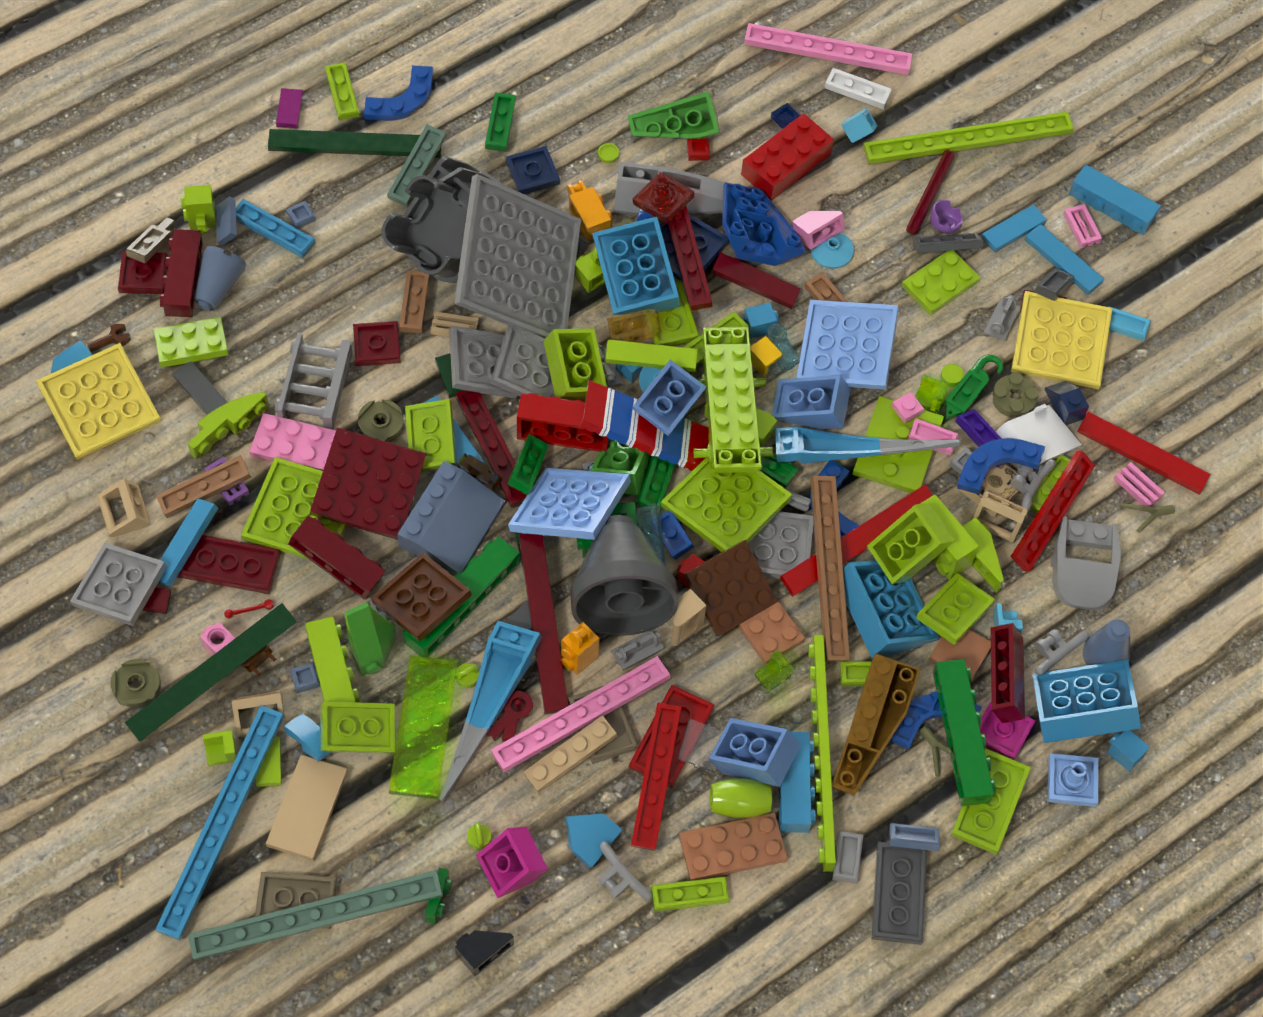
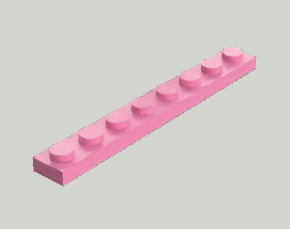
M748 23L744 45L904 75L909 74L912 59L911 53Z
M658 656L496 746L491 749V754L504 773L586 727L602 715L609 714L669 680L670 673Z

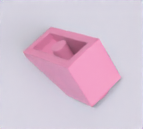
M809 211L792 221L793 229L800 236L803 245L810 250L845 230L843 213L841 211Z

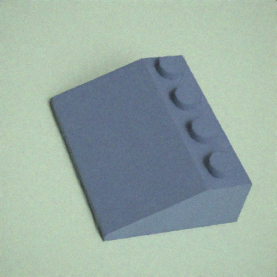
M443 461L398 532L399 547L417 556L424 553L442 568L454 574H462L504 506L505 500L464 470Z

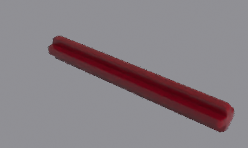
M944 151L907 225V233L917 234L954 160L955 153L953 151Z

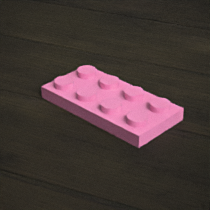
M263 413L249 453L251 457L273 462L274 458L277 457L323 471L336 430Z

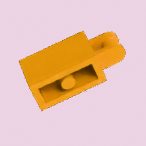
M582 180L573 186L571 184L566 186L569 194V209L573 216L581 219L580 229L587 241L593 239L592 233L611 227L613 222L612 215L609 210H605L602 196L599 193L597 194L593 187L586 189Z
M584 622L578 625L561 641L562 665L568 671L572 670L576 675L598 658L599 637Z

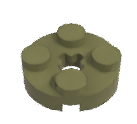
M1015 372L997 381L993 389V404L1005 416L1019 415L1020 417L1034 410L1039 392L1029 379ZM1017 393L1020 399H1012L1011 394Z
M382 399V402L370 401L359 411L358 428L362 435L389 442L396 439L403 430L404 418L402 411L397 404L390 400ZM385 418V424L378 425L376 419L381 420Z
M141 659L129 660L121 664L122 667L117 672L115 670L112 674L111 689L120 705L138 708L146 706L157 698L161 688V680L158 671L149 662ZM134 679H139V682L142 683L138 688H133L129 684L134 683Z

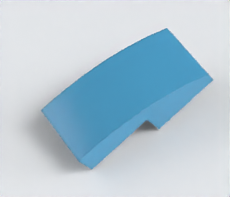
M303 713L284 725L285 733L300 742L302 751L317 761L332 753L320 752L321 728Z

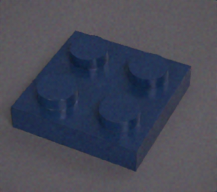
M547 146L505 157V162L518 192L527 194L560 185V177Z

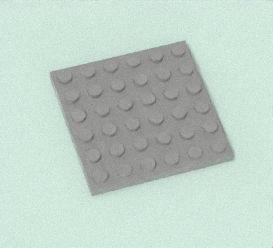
M479 174L472 176L454 304L546 338L553 329H567L581 219Z

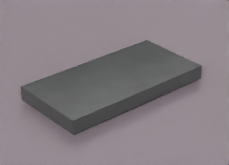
M886 842L877 843L871 940L922 945L927 850L889 846V843Z

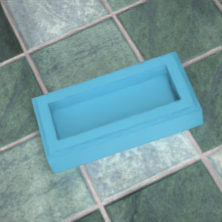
M1112 308L1109 330L1144 341L1151 320Z

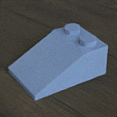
M669 360L633 405L632 409L669 436L700 398L706 386L672 360Z
M841 375L780 379L777 385L772 415L780 422L819 429L843 428L851 389Z

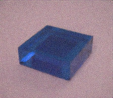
M788 103L771 112V118L781 129L800 116Z

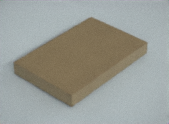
M601 687L568 697L569 705ZM623 706L604 716L618 737L590 756L592 764L637 750L638 744Z
M261 872L255 917L334 897L337 878Z

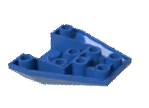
M725 182L723 187L722 225L737 259L776 266L805 252L800 236L763 190Z

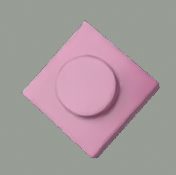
M911 392L893 401L891 406L904 423L919 416L924 411L922 405Z

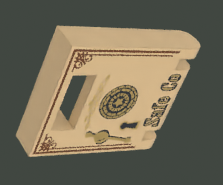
M1007 464L999 467L995 466L986 476L982 489L1012 501L1020 493L1018 489L1011 485L1012 478L1018 472ZM960 490L963 494H965L977 505H979L981 498L983 496L982 494L978 495L968 491ZM983 507V509L990 515H992L994 518L999 514L988 508Z

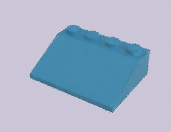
M657 217L592 233L614 315L653 313L680 307L678 291Z
M876 560L849 562L843 568L845 602L871 658L874 657V654L889 657L937 641L940 638L938 633L916 619L918 612L924 607V604L911 578L906 582L891 584Z
M1128 659L1045 672L1043 675L1032 674L1044 743L1141 729L1139 710Z

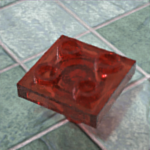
M659 172L632 200L633 205L668 224L695 195L694 191Z

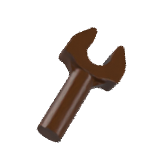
M125 324L111 325L109 335L87 343L90 352L111 343H121L122 347L131 340L130 334L126 333L122 336H117L119 333L126 331Z

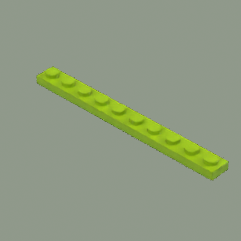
M1067 111L864 142L863 149L868 165L942 154L945 150L955 152L1072 134L1074 128Z
M814 635L812 644H808V658H812L813 666H809V680H813L814 688H810V701L815 703V710L811 711V723L816 724V732L812 734V741L814 742V747H817V755H814L813 763L814 770H818V778H815L814 787L815 793H819V801H816V816H820L821 824L817 825V839L822 841V848H818V862L823 863V872H833L836 859L824 635Z

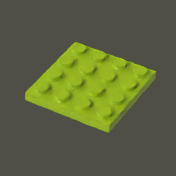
M275 457L241 533V539L261 546L276 548L281 552L309 560L288 545L292 535L308 515L319 519L324 524V527L343 536L347 525L310 515L323 471Z
M705 458L661 501V507L666 511L672 512L678 520L723 552L742 540H746L748 544L792 499V494L760 470L758 472L711 473V464L708 458Z

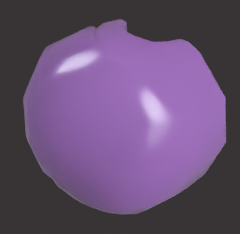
M939 200L933 205L930 221L936 230L951 234L961 228L963 216L959 208L951 207L949 200Z

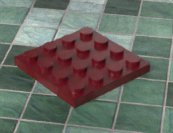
M337 427L312 503L310 515L398 540V532L409 514L426 453Z

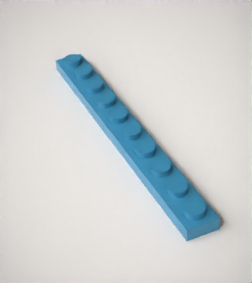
M260 706L155 929L158 933L181 941L284 719L283 713Z

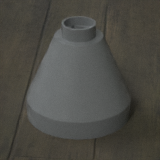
M623 515L609 517L597 538L592 541L571 586L572 615L579 625L584 622L593 632L604 635H635L658 628L670 620L677 611L679 602L676 580L642 530L634 524L631 518Z

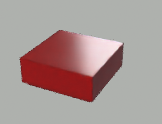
M708 138L687 139L688 161L710 160Z

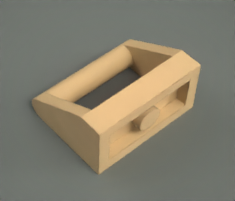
M122 479L97 495L109 537H116L136 531L150 524L138 484ZM121 496L128 519L115 525L108 500Z
M985 491L973 519L976 517L980 522L986 524L990 533L1013 543L1028 509L989 491ZM983 507L1016 521L1017 524L1013 533L979 518Z
M691 589L683 594L673 620L671 644L673 646L682 643L704 624L706 605Z
M281 690L232 698L238 739L246 738L250 727L241 728L239 709L277 703L278 712L284 714ZM285 716L278 729V732L285 731Z

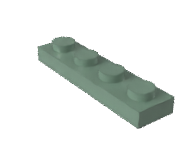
M426 124L387 194L388 199L406 207L408 206L413 196L405 192L407 185L413 178L426 174L446 138V132Z

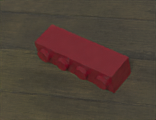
M174 229L173 238H169L168 248L171 252L170 256L166 257V269L168 272L167 275L163 276V288H165L164 294L160 295V307H163L165 316L192 318L203 248L202 234L200 230Z
M309 515L294 532L288 545L364 600L385 573V570L382 569L378 562L365 557L359 548L350 546L341 535L331 532L324 527V524L319 519L312 518Z
M1013 623L991 627L992 711L1002 723L1025 719L1023 636Z

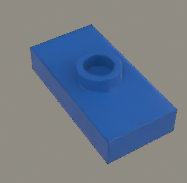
M667 511L652 521L653 526L675 560L694 548L693 543L672 512Z

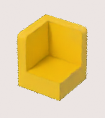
M766 336L750 346L752 366L764 377L768 373L769 366L782 357V353Z

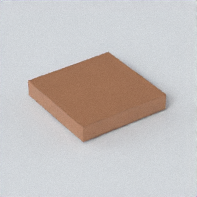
M971 630L955 646L941 637L930 655L929 661L936 664V662L964 659L966 667L970 668L972 681L991 649V641Z

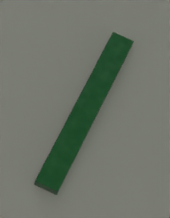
M269 129L268 151L409 156L420 135ZM441 147L435 156L436 158H441Z
M281 603L124 723L138 741L141 742L288 630L297 621L284 604Z

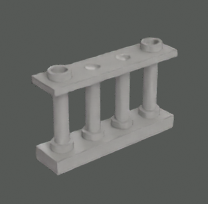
M298 332L296 341L292 340L290 354L292 356L281 397L277 398L275 402V412H278V417L285 418L286 411L319 416L320 419H323L324 428L333 430L352 356L351 341L342 340L340 348H336V350L304 345L303 335ZM302 353L334 358L337 361L336 366L331 367V369L299 364ZM296 373L328 377L332 380L331 385L326 388L294 383ZM291 392L325 397L327 401L325 406L315 407L290 403L289 400Z

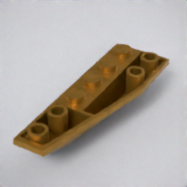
M874 654L832 783V789L855 796L906 716L920 674V668Z

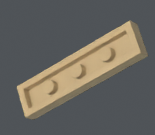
M602 715L523 773L537 793H540L618 737L617 733Z

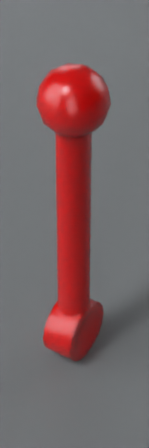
M267 599L263 604L233 611L227 609L224 612V616L230 619L233 615L262 608L270 610L274 604L272 600Z

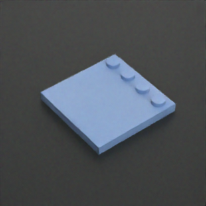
M810 300L797 378L841 375L849 387L886 390L899 313L898 305Z
M545 468L509 522L510 532L595 540L631 482L629 474Z

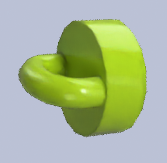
M472 663L460 665L456 670L457 683L463 688H472L476 685L479 668Z
M478 822L472 825L467 832L469 846L475 850L485 848L491 842L490 829Z

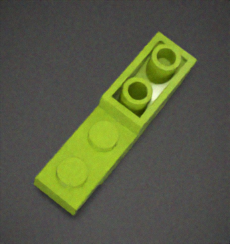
M259 392L237 398L206 415L198 422L200 432L187 443L190 455L197 460L201 455L207 454L213 444L218 440H222L229 430L235 435L241 430H246L252 420L267 410L269 406L267 394Z

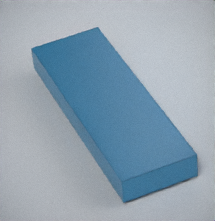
M1033 204L982 234L981 238L995 253L1027 235L1038 225L1046 224L1047 219Z

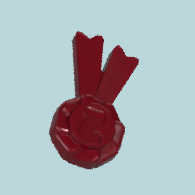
M523 691L512 693L504 706L505 714L491 726L486 734L487 736H492L493 741H496L503 731L502 743L514 737L518 721L530 716L533 710V702L530 695Z

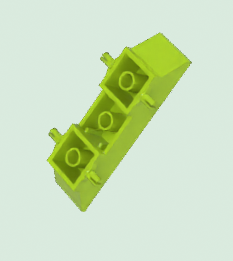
M748 327L703 328L702 379L697 380L706 386L704 393L707 403L709 444L706 449L694 448V458H708L711 464V473L758 472L762 467L761 457H772L773 449L772 447H760L754 387H765L766 380L765 377L753 378Z

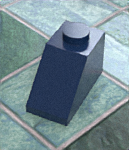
M1067 381L1045 387L1044 390L1057 415L1065 425L1081 421L1085 418L1089 405L1079 387Z

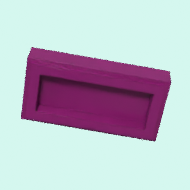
M281 88L276 127L298 129L303 90Z

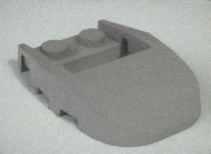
M1064 516L1059 524L1060 531L1056 538L1054 553L1051 558V567H1053L1054 575L1052 583L1055 595L1062 603L1070 607L1087 610L1102 609L1109 605L1113 599L1119 575L1121 549L1117 524L1105 525L1070 520ZM1066 544L1112 550L1111 564L1065 557Z

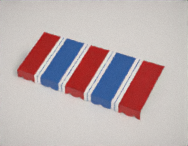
M588 381L584 416L579 426L580 428H586L588 431L596 432L600 436H607L610 440H617L620 444H627L629 447L637 448L641 452H648L651 456H658L661 460H668L670 463L678 464L680 467L688 468L690 471H693L705 459L694 458V448L706 449L708 447V427L683 418L668 436L632 409L638 399L593 381Z

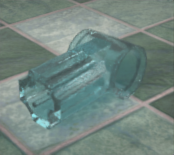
M780 324L771 325L768 328L766 337L782 353V357L777 360L781 371L791 370L799 364L800 360L787 338V330Z

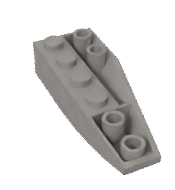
M620 162L614 213L638 215V211L642 206L651 204L659 210V218H663L666 216L662 200L681 196L685 198L690 215L723 213V187L725 183L685 171Z

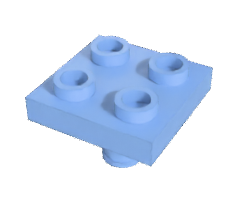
M1050 753L1048 756L1047 802L1096 807L1098 805V758Z

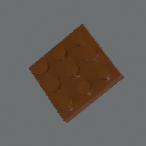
M746 540L738 542L684 573L692 591L706 605L705 616L716 636L723 635L778 602Z
M422 553L374 594L371 600L375 606L420 642L470 598L472 594L470 589L426 554Z

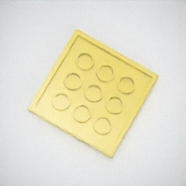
M1025 291L1011 372L1059 382L1067 381L1074 385L1099 389L1112 308L1059 297L1053 301L1037 293Z
M121 343L36 380L76 460L161 422L157 410Z

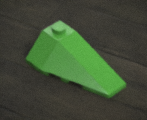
M709 91L627 116L633 137L701 139L720 133L715 104Z
M612 440L610 442L611 447L597 455L591 471L629 474L631 482L624 494L639 495L651 455L648 452H641L637 448H631L627 444H620L617 440Z
M366 602L344 612L350 652L362 676L375 674L385 666L396 639L394 624L391 621L388 622L384 615H379L378 611Z

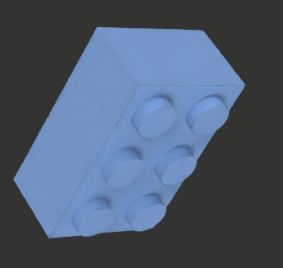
M730 718L709 760L724 775L753 779L761 783L780 787L801 745L788 729Z

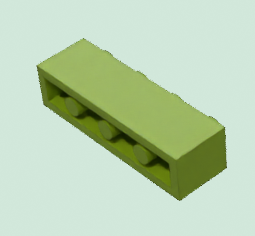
M333 616L305 623L324 701L360 702L357 688H352L350 681L354 680L351 666L346 667L345 659H349L346 645L341 646L339 638H343L340 624L335 625Z

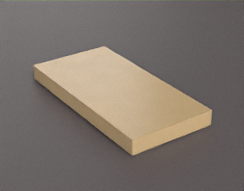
M300 755L266 841V847L314 861L348 773L347 768Z

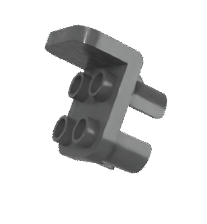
M448 156L442 157L429 176H417L409 182L405 192L415 198L404 215L395 213L388 215L382 226L384 242L393 250L404 253L417 263L416 267L423 273L432 275L443 282L457 283L472 176L479 174L488 179L490 178L464 161Z

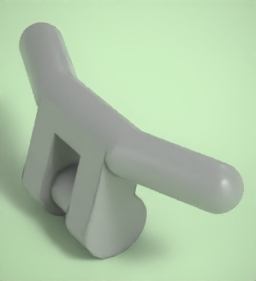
M1053 459L1047 460L1037 473L1033 471V468L1023 465L1019 466L1018 474L1012 478L1011 485L1024 494L1022 507L1030 509L1033 496L1038 487L1055 466Z
M1053 629L1047 633L1045 639L1041 638L1035 643L1037 650L1046 658L1035 668V673L1043 675L1063 657L1089 638L1088 632H1081L1067 643L1062 639L1057 630ZM1054 645L1057 649L1052 651L1050 646Z
M602 842L600 850L612 867L598 879L602 886L606 885L610 890L609 894L614 899L630 886L644 900L650 901L653 898L652 892L634 877L619 860L607 842ZM616 873L623 879L619 884L612 878Z

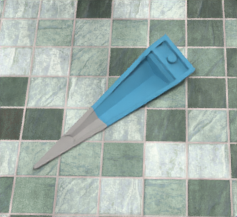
M803 427L775 428L777 462L800 460V463L804 464L961 446L960 440L885 439L837 434Z
M497 621L487 641L467 718L440 795L441 803L446 800L532 663V657L542 639L540 633Z

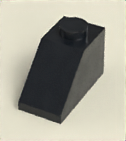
M475 930L470 935L466 933L457 940L455 954L470 972L476 976L514 945V936L511 933Z

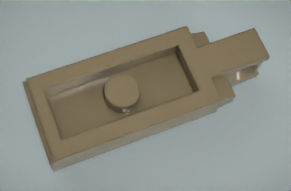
M166 218L158 226L151 225L127 248V256L146 263L173 236L175 221Z

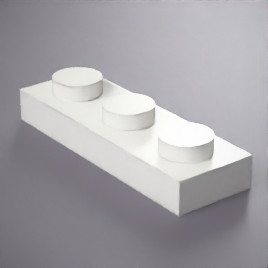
M832 68L825 83V89L883 110L892 91L891 88Z

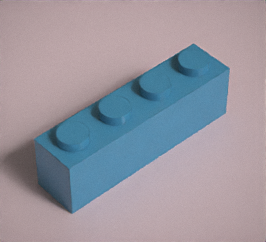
M1086 164L1073 181L1069 192L1075 199L1090 205L1095 210L1108 215L1113 220L1119 221L1142 235L1149 229L1161 205Z
M790 731L801 746L780 787H778L780 832L809 833L811 824L815 825V810H811V801L815 800V787L810 786V778H814V763H810V755L814 753V742L809 741V732Z

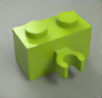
M211 185L184 187L185 196H181V207L183 209L184 221L189 222L190 230L198 229L201 233H207V229L216 228L215 203Z
M596 248L591 253L578 257L575 264L574 276L588 293L605 283Z

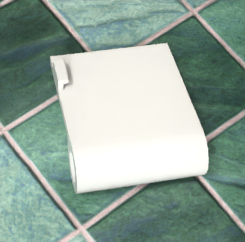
M1046 404L1036 407L1030 413L1004 423L996 431L1002 439H1020L1045 446V452L1039 468H1033L1035 473L1041 469L1047 460L1057 458L1081 447V443L1052 407Z

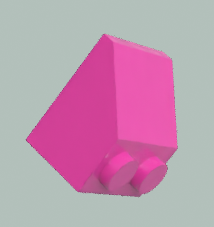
M527 827L507 828L476 854L497 898H501L534 882L548 870Z

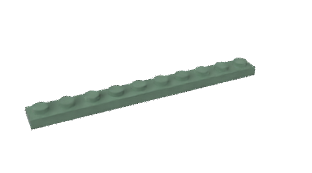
M435 870L188 934L192 958L196 961L443 897L438 872Z

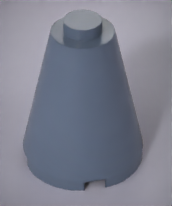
M207 246L203 252L195 301L198 303L197 306L205 311L217 308L246 267V262L233 253L229 256L224 253V249L214 246Z
M1112 620L1089 636L1083 647V658L1087 666L1126 659L1130 660V628L1127 623L1122 620Z

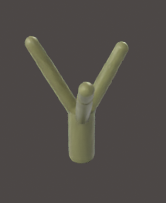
M1120 504L1122 508L1151 513V516L1137 529L1138 533L1147 527L1157 516L1175 513L1173 505L1153 508L1145 505Z
M924 726L919 732L932 746L935 776L939 777L937 749L940 748L948 754H951L952 750L941 743L927 726Z

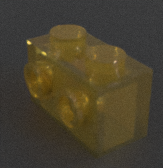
M647 309L607 318L611 340L634 342V338L641 337L642 340L655 338L656 333L662 332L658 310Z

